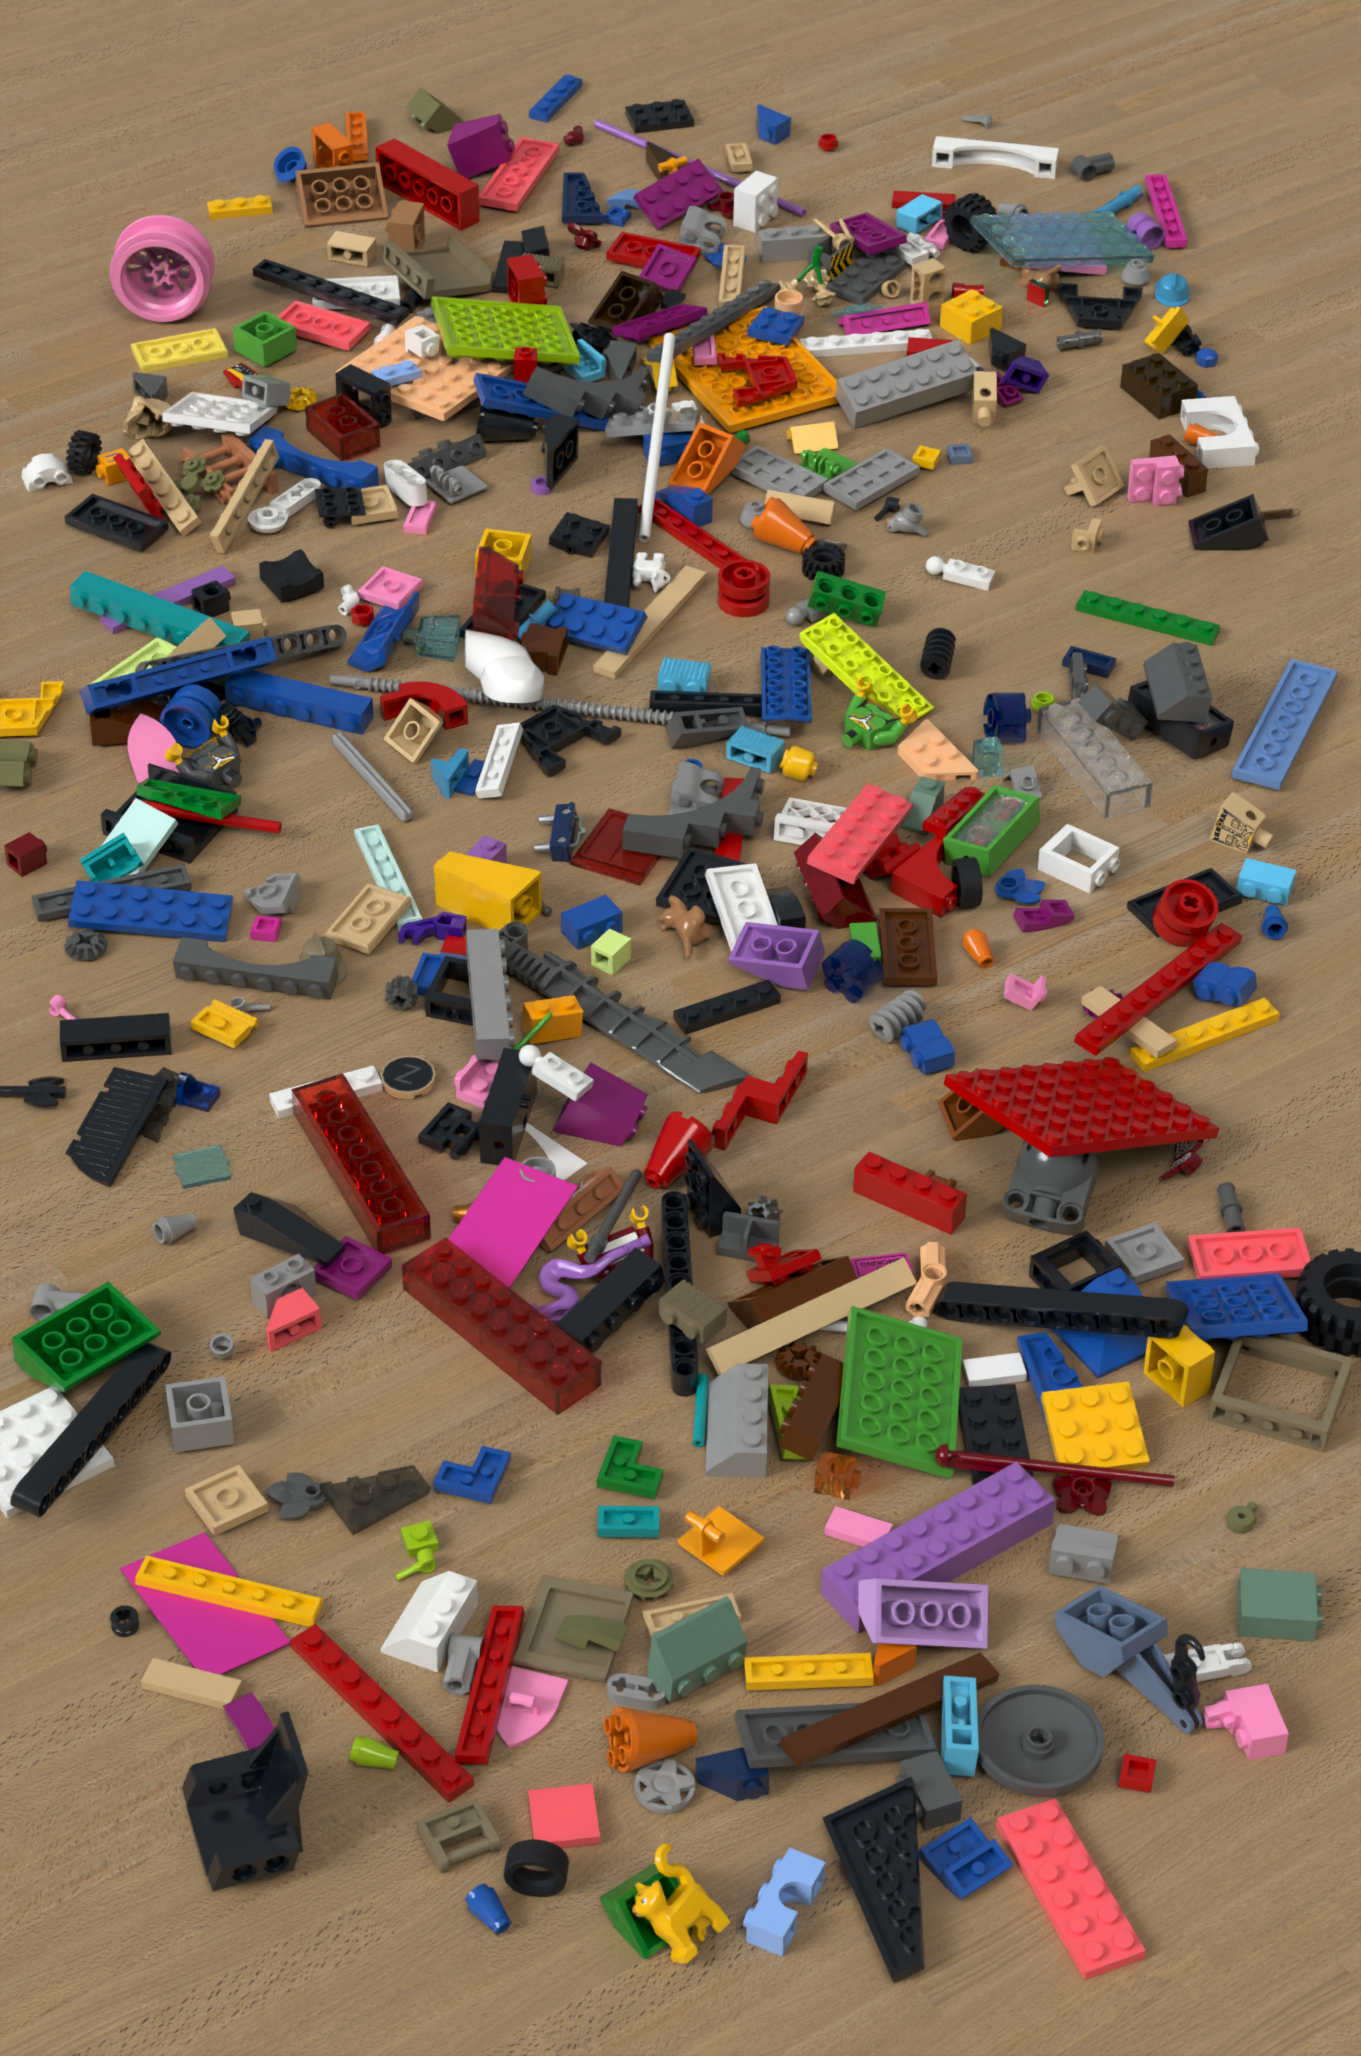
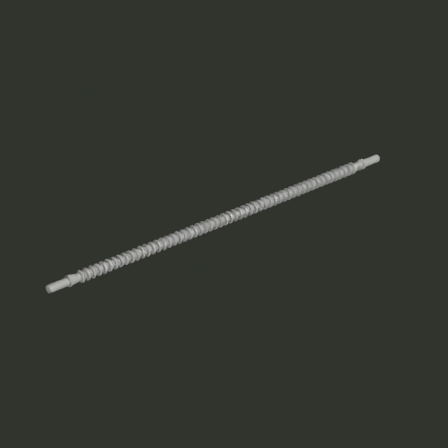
M331 674L330 684L351 686L356 690L368 688L369 691L375 689L376 692L382 690L385 693L388 690L389 693H392L393 691H399V684H402L400 679L394 682V679L388 681L387 678L381 680L379 677L374 680L372 676L369 679L361 675L350 677ZM456 686L451 688L460 694L467 703L472 700L474 704L477 701L480 704L486 702L487 705L493 703L494 706L500 703L502 707L505 704L509 708L511 705H514L515 708L521 706L522 709L528 707L529 710L534 707L536 711L539 708L545 710L552 705H556L580 714L584 713L586 717L588 714H591L592 717L598 715L599 718L606 716V719L612 716L614 720L617 717L621 721L624 718H627V721L634 719V722L641 720V723L647 720L649 724L654 721L656 725L659 722L665 725L674 715L673 711L668 714L666 710L663 713H660L659 709L656 712H653V709L646 711L645 708L639 710L638 707L633 710L631 706L625 709L624 705L618 708L616 704L614 707H611L610 704L604 706L603 703L597 705L596 702L590 705L589 701L583 704L581 700L579 703H576L575 700L569 702L568 699L562 701L561 698H558L556 701L553 697L548 700L546 696L544 699L536 702L508 703L489 698L484 694L483 689L478 692L476 688L474 691H471L469 687L467 690H464L463 687L457 689ZM751 720L748 721L749 729L752 728L757 730V732L761 731L762 734L790 737L791 727L767 725V722L752 723Z

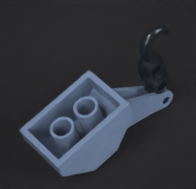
M1101 1585L1054 1612L1057 1630L1082 1667L1103 1678L1117 1670L1185 1734H1189L1202 1726L1203 1720L1196 1708L1199 1705L1200 1699L1196 1675L1197 1665L1189 1657L1188 1645L1195 1649L1201 1661L1205 1660V1652L1200 1642L1194 1636L1182 1634L1176 1639L1175 1654L1170 1666L1157 1645L1159 1641L1168 1635L1167 1619Z

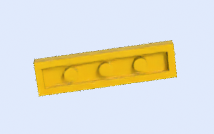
M871 1653L744 1657L746 1691L873 1686L874 1676Z

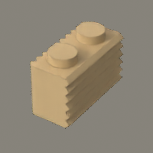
M335 231L334 235L327 241L329 261H340L341 263L344 262L353 266L356 264L366 268L377 254L376 238Z

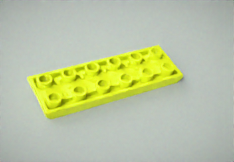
M835 613L800 632L799 637L802 644L856 695L859 692L856 681L858 678L863 677L865 680L863 687L868 684L869 680L873 685V692L864 696L863 699L869 697L902 717L900 708L904 704H909L912 709H915L918 718L934 709V706Z

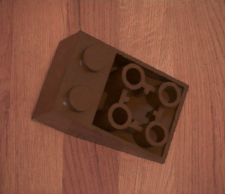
M140 700L89 714L92 745L107 746L110 744L128 743L129 732L138 716L143 714L160 723L161 712L165 706L147 700Z

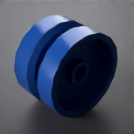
M188 684L181 686L162 710L160 723L172 734L176 743L184 748L195 749L213 736L214 732L211 727L214 719L218 725L221 724L218 709L222 704L215 694L200 685Z

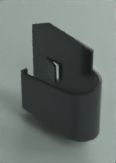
M674 289L667 291L663 295L664 299L661 302V308L666 309L680 304L685 299L686 294Z

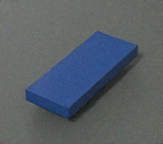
M478 759L472 761L455 786V792L474 796L485 761Z

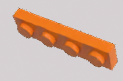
M366 111L345 112L346 137L353 145V161L362 162L363 160H368Z

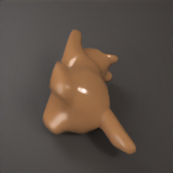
M1023 262L1022 278L1016 280L1018 286L1028 288V282L1044 288L1045 296L1047 295V290L1052 292L1058 291V284L1060 283L1058 272L1062 267L1060 264L1050 269L1027 268L1025 262Z
M670 896L668 901L671 907L666 908L657 921L662 922V931L670 928L678 931L683 941L685 957L689 959L693 953L692 945H699L702 941L708 940L711 937V930L704 923L705 915L700 907L693 906L691 910L687 911V907L680 899Z

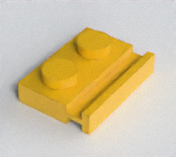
M215 999L210 1007L206 1006L190 1021L192 1030L234 1049L251 1034L253 1028L256 1029L258 1027V1018Z

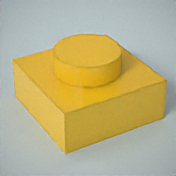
M920 445L912 457V462L923 469L934 470L941 458V450Z

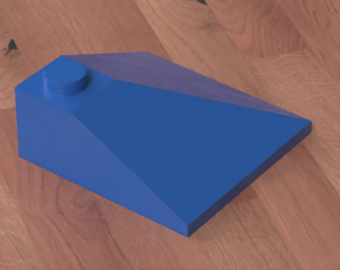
M1120 1267L1096 1278L1082 1290V1292L1143 1296L1138 1286ZM1051 1329L1097 1379L1144 1358L1146 1355L1148 1337Z

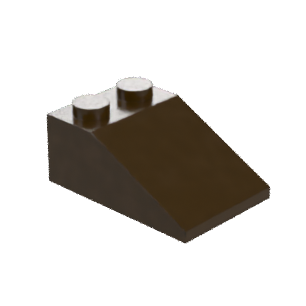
M621 270L589 318L588 323L594 326H603L613 332V326L654 313L664 297L656 282Z

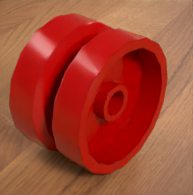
M736 560L725 564L719 569L718 605L720 609L726 614L743 618L754 617L763 613L770 603L769 587L771 574L768 568L753 560Z
M1181 879L1173 881L1166 887L1155 908L1153 925L1157 933L1166 942L1175 946L1190 947L1208 933L1218 913V901L1214 893L1206 885L1196 880Z

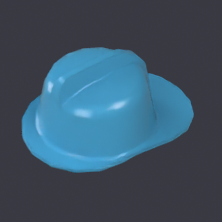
M1173 272L1164 275L1161 280L1156 282L1155 297L1159 303L1165 306L1180 307L1188 302L1190 287L1183 276Z

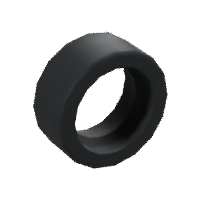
M975 857L954 859L951 878L952 882L958 885L957 906L963 908L981 905L983 887L977 859Z
M531 1839L516 1842L509 1848L506 1856L503 1874L505 1882L512 1890L522 1895L531 1897L556 1895L564 1889L567 1882L568 1855L561 1847L548 1841ZM524 1866H538L548 1871L531 1870Z

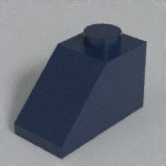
M743 1747L696 1758L695 1779L698 1784L735 1801L757 1799L769 1794L768 1769L750 1768Z

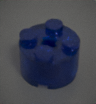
M1023 692L991 693L986 696L983 715H988V724H983L986 739L989 742L1026 741V725L1031 722L1032 714L1031 709L1026 708V698Z
M850 939L842 943L822 962V969L826 978L824 984L829 991L833 993L839 991L845 995L849 1002L854 1004L883 978L882 964L879 959L874 961L870 956L873 951L867 945L858 940Z

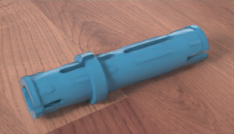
M1134 185L1131 189L1120 192L1118 197L1096 209L1093 214L1098 215L1094 218L1098 222H1102L1122 208L1131 206L1135 200L1143 196L1144 192L1137 194L1143 190L1142 187Z

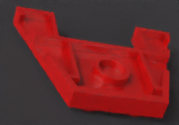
M717 353V362L721 371L745 369L752 387L733 389V399L737 408L798 388V380L787 356L758 355V359L746 358L745 354H736V357H725V353Z

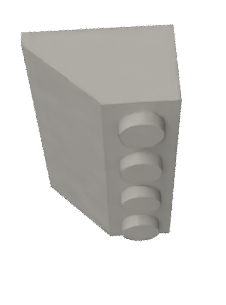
M738 1363L709 1382L706 1476L766 1478L768 1364Z

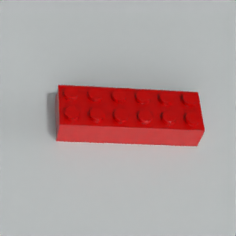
M395 138L376 146V163L379 162L384 188L407 201L424 203L425 211L460 231L480 222L478 184Z

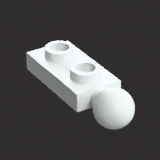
M933 556L926 562V570L932 575L943 573L944 580L985 591L989 590L995 575V570L965 563L962 560L950 559L948 564H945L940 557Z
M525 1045L521 1048L519 1052L520 1062L528 1067L533 1066V1075L575 1102L593 1087L594 1079L553 1053L549 1052L542 1057L540 1050L534 1045Z

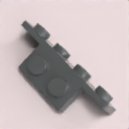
M475 434L457 442H450V439L437 443L438 447L434 449L431 447L418 451L419 455L411 458L412 462L407 465L427 480L430 479V468L433 465H440L445 472L486 456L487 452L481 435Z

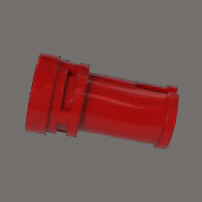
M953 282L952 299L972 289L984 296V286Z

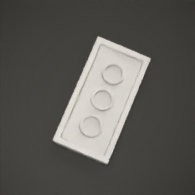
M398 275L325 279L400 305ZM312 297L313 306L326 310H349Z
M756 863L706 870L705 877L731 952L745 922L778 925Z

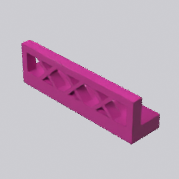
M927 302L847 314L837 319L839 326L844 325L845 335L854 333L872 334L873 332H887L931 324Z

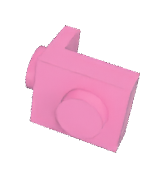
M1011 973L1005 980L1004 998L1032 1011L1038 1002L1042 1003L1046 998L1048 989H1046L1047 978L1041 975L1036 983L1032 984Z

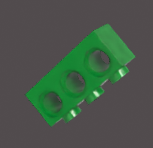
M817 571L811 585L807 607L829 614L835 613L839 617L876 627L883 611L886 591Z

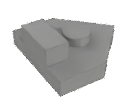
M298 873L273 874L266 878V883L255 889L252 886L243 891L246 900L261 914L293 913L300 898L297 888L301 879Z

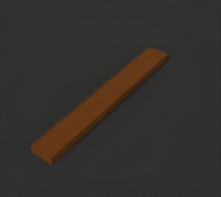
M980 1652L782 1737L780 1747L796 1766L800 1768L942 1706L944 1676L976 1678V1690H979L997 1682L1000 1673Z

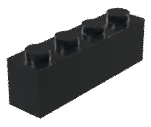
M169 1013L60 1020L62 1062L172 1055Z
M635 1248L556 1324L561 1341L584 1358H587L593 1351L598 1350L609 1335L619 1330L623 1322L633 1312H637L653 1293L661 1289L665 1282L661 1264L638 1248Z

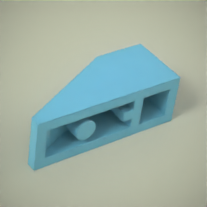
M944 1676L941 1760L949 1775L974 1777L979 1752L976 1678Z

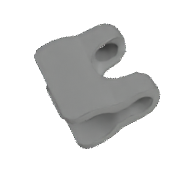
M689 206L680 229L681 237L678 243L700 247L702 254L716 253L720 246L719 238L724 235L726 230V222L723 218L711 215L702 208ZM716 224L721 229L715 230L710 226ZM705 242H712L714 247H708Z
M685 761L679 762L677 775L673 780L671 788L669 815L693 811L718 801L715 796L722 792L723 777L715 771L702 769L696 764ZM707 782H714V783H716L717 785H715V786H710V785H708V784H706V783H707Z

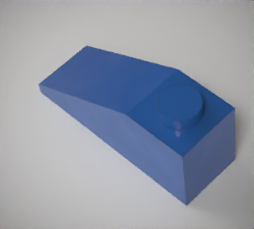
M672 485L656 492L655 498L697 526L701 527L712 522L713 499L700 488Z

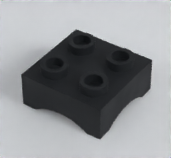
M302 549L294 551L291 555L279 561L259 563L260 579L282 603L324 589L323 572L310 563Z

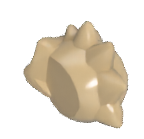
M142 396L135 397L130 412L127 413V419L122 425L124 434L136 440L165 436L175 427L171 426L170 422L162 421L163 412L171 406L158 399H145Z

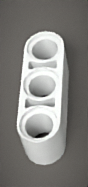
M389 460L384 463L385 485H388L390 491L410 506H423L428 502L426 479L401 460Z

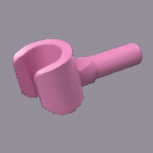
M55 995L49 1001L51 1005L49 1013L52 1016L60 1014L67 1020L76 1019L65 1009L67 1002L62 996Z

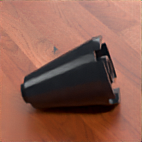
M481 405L476 434L481 435L483 442L529 440L531 435L536 436L538 422H534V418L527 415L511 414L498 409L490 410Z

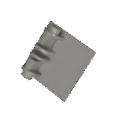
M433 465L430 468V479L426 480V484L450 504L488 488V485L462 465L445 472L440 465Z

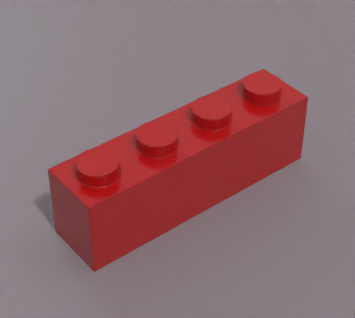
M869 1151L854 1168V1193L950 1235L953 1234L965 1219L967 1194Z

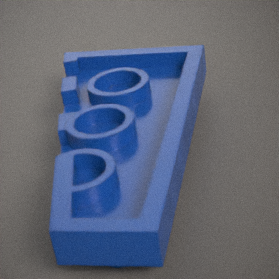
M1046 1332L1018 1336L1017 1346L1047 1426L1041 1402L1042 1392L1080 1388L1083 1386L1078 1380V1374L1073 1368L1070 1369L1064 1362L1065 1357Z

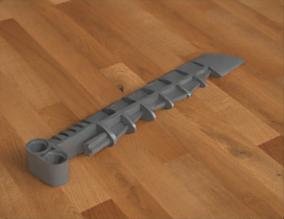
M518 921L510 922L499 930V939H504L505 955L501 957H506L507 971L511 975H516L517 979L523 980L525 984L531 985L533 989H537L539 993L550 999L575 995L584 1012L583 1020L699 1093L717 1091L743 1083L746 1076H751L713 1051L700 1056L688 1044L692 1039L688 1035L683 1038L680 1037L666 1021L645 1014L643 1006H636L632 1009L619 1004L618 1001L622 994L618 990L605 996L596 987L599 981L598 977H586L573 961H565L548 951L544 953L542 959L528 950V928L524 923Z

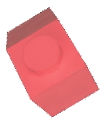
M303 1288L288 1293L276 1300L266 1327L267 1345L270 1352L322 1329L320 1308Z

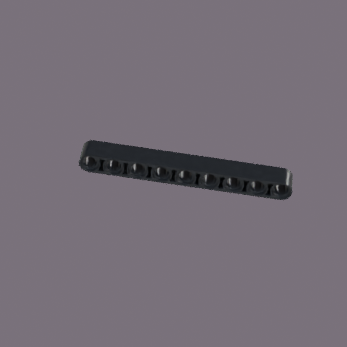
M614 498L604 602L629 608L638 498Z
M669 1191L661 1199L666 1293L684 1279L691 1286L693 1285L687 1198L679 1191ZM668 1324L671 1388L678 1396H692L696 1393L698 1384L697 1340L695 1338H688L680 1328L673 1324Z
M966 1282L947 1283L935 1305L937 1314L951 1321L1158 1338L1178 1337L1189 1314V1309L1184 1302L1172 1298Z
M148 1342L131 1352L16 1485L10 1500L11 1506L36 1517H42L165 1373L171 1361V1351Z

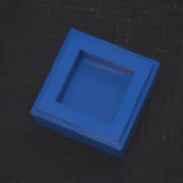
M612 206L604 215V223L623 227L630 220L631 211Z

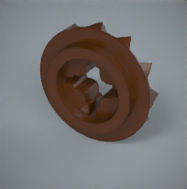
M805 1341L801 1345L791 1342L789 1347L782 1346L780 1352L776 1354V1367L781 1374L790 1379L805 1380L807 1379L805 1376L812 1361L818 1364L822 1353L817 1352L815 1345L808 1347ZM794 1357L798 1359L805 1357V1360L794 1361Z

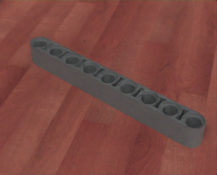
M334 624L270 636L276 657L281 658L340 646L345 642L347 633L341 625ZM331 629L336 634V638L333 642L329 638V632L331 631ZM309 634L313 637V644L311 646L306 641ZM286 638H288L291 643V647L288 651L284 647V641ZM253 640L143 661L137 666L136 672L147 669L149 665L153 668L171 663L172 661H179Z

